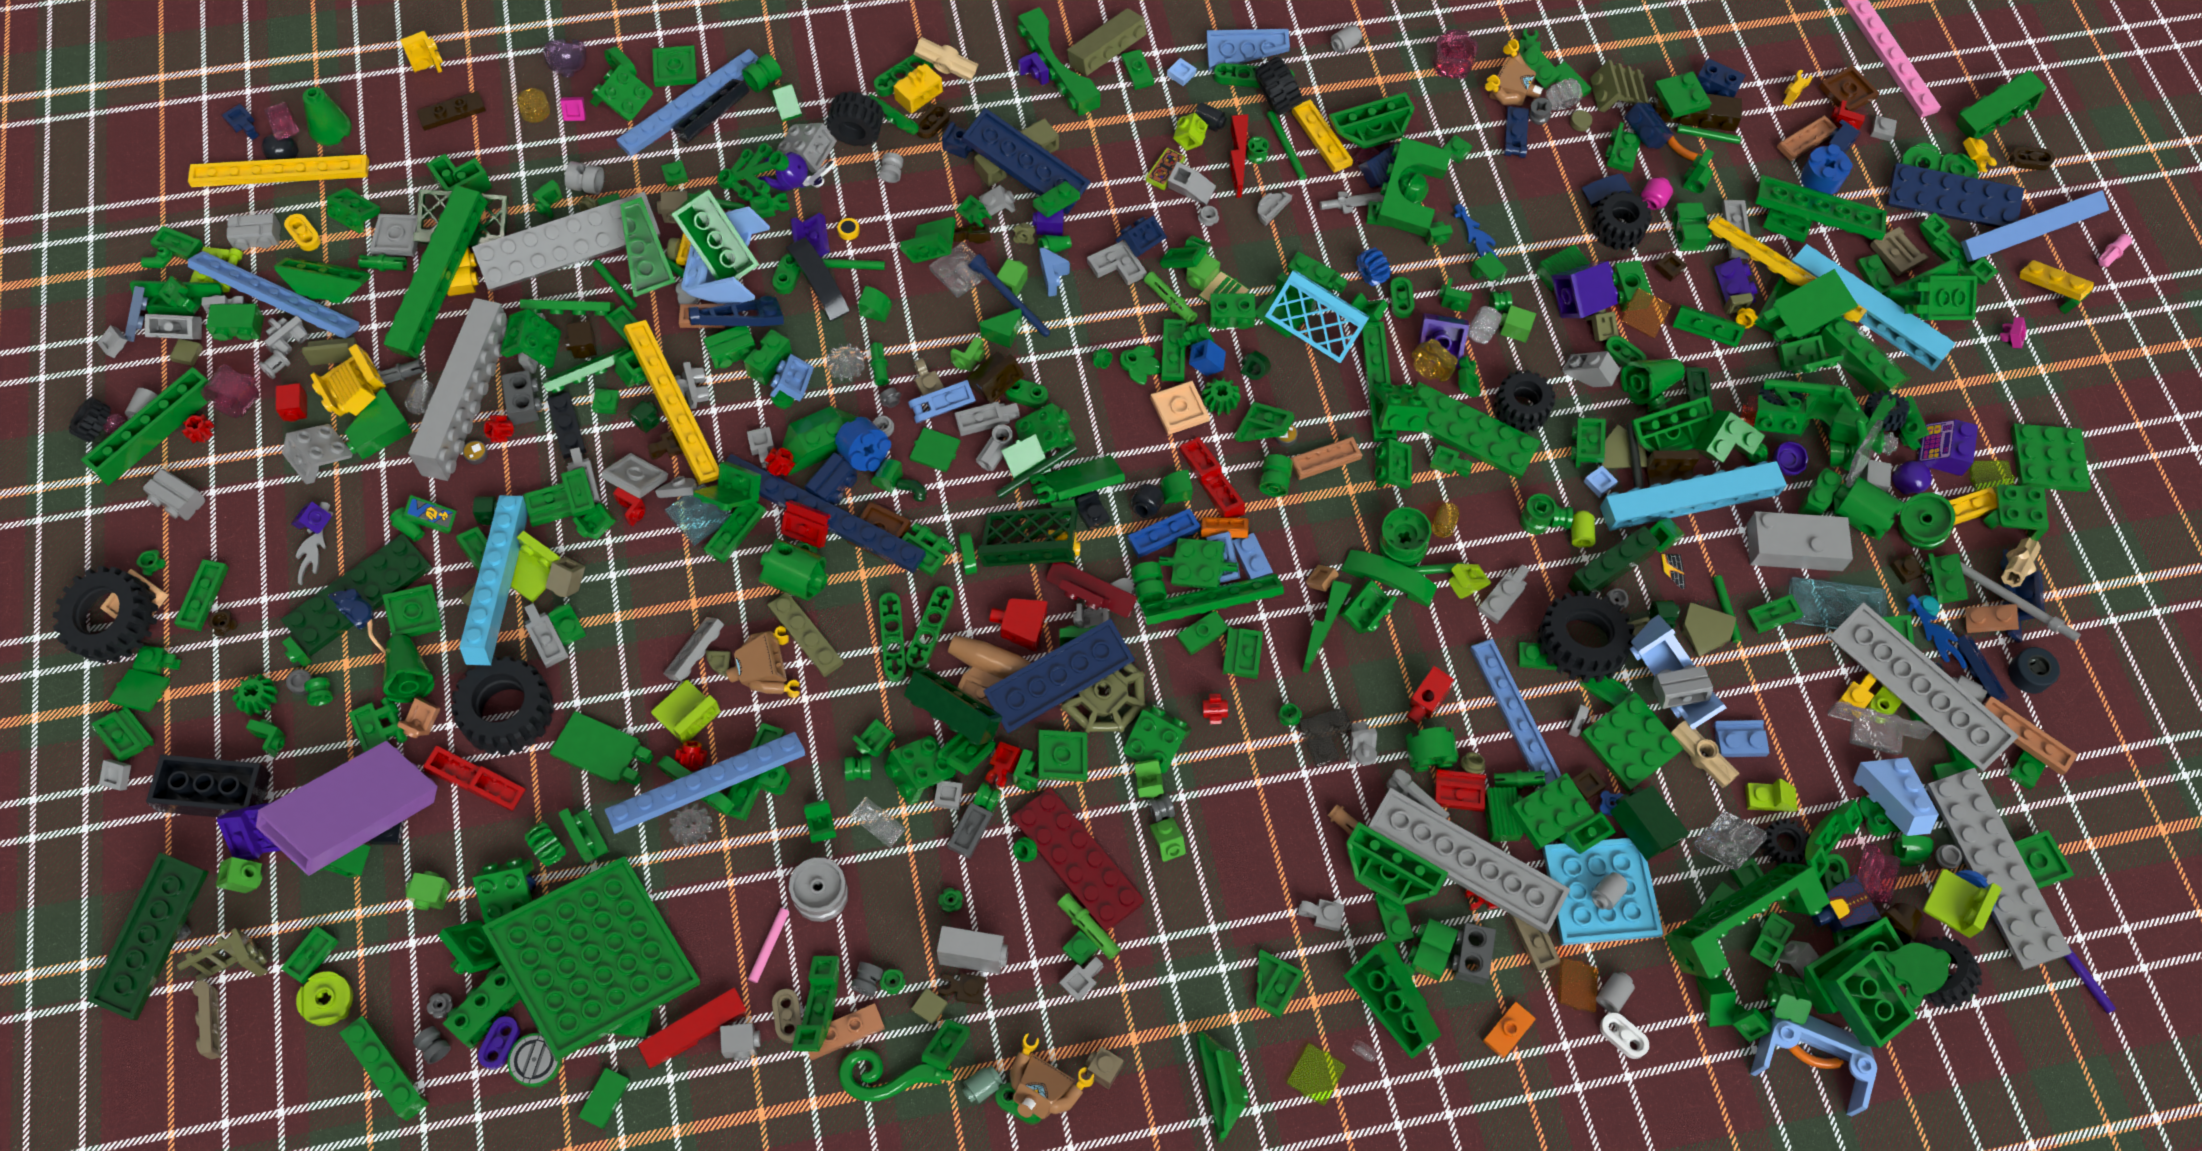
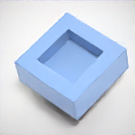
M1180 58L1167 70V76L1184 86L1196 74L1197 68Z
M1600 466L1584 480V483L1599 498L1615 487L1618 482L1603 466Z

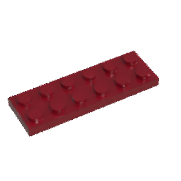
M1051 787L1011 816L1014 824L1025 837H1029L1035 842L1037 852L1083 908L1089 911L1092 919L1106 933L1144 904L1145 900Z

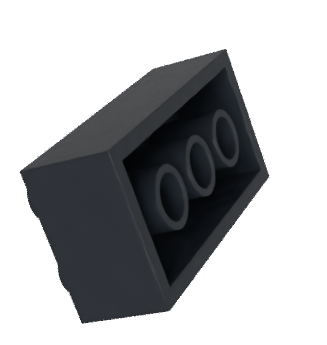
M160 754L146 803L157 812L218 818V816L238 809L263 804L271 773L261 763Z

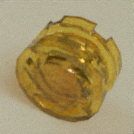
M529 88L518 95L517 105L523 119L534 123L543 121L548 117L550 106L543 91Z

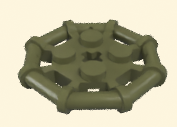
M1131 663L1123 668L1129 674L1128 677H1124L1117 671L1080 692L1078 698H1070L1063 702L1061 709L1085 729L1086 733H1122L1125 731V727L1147 706L1144 697L1145 674L1143 671L1140 672ZM1134 683L1135 698L1128 696V684ZM1107 686L1109 688L1107 691L1109 695L1100 696L1097 687L1103 688ZM1125 703L1130 705L1131 708L1120 718L1118 711ZM1082 704L1092 713L1089 719L1076 708L1078 705ZM1111 715L1113 722H1095L1097 716L1106 717Z

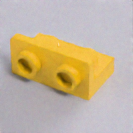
M425 31L400 40L414 72L426 69L432 65H435L438 73L443 72L440 66L443 63L439 52L435 51L438 48L432 37L428 39Z

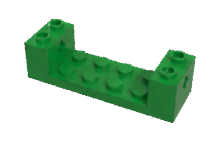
M1782 863L1665 935L1664 937L1681 971L1708 979L1720 976L1722 970L1727 968L1729 964L1717 939L1726 936L1731 928L1747 923L1752 915L1765 912L1769 909V905L1775 901L1778 902L1781 910L1808 914V916L1822 912V908L1829 904L1830 900L1813 866Z

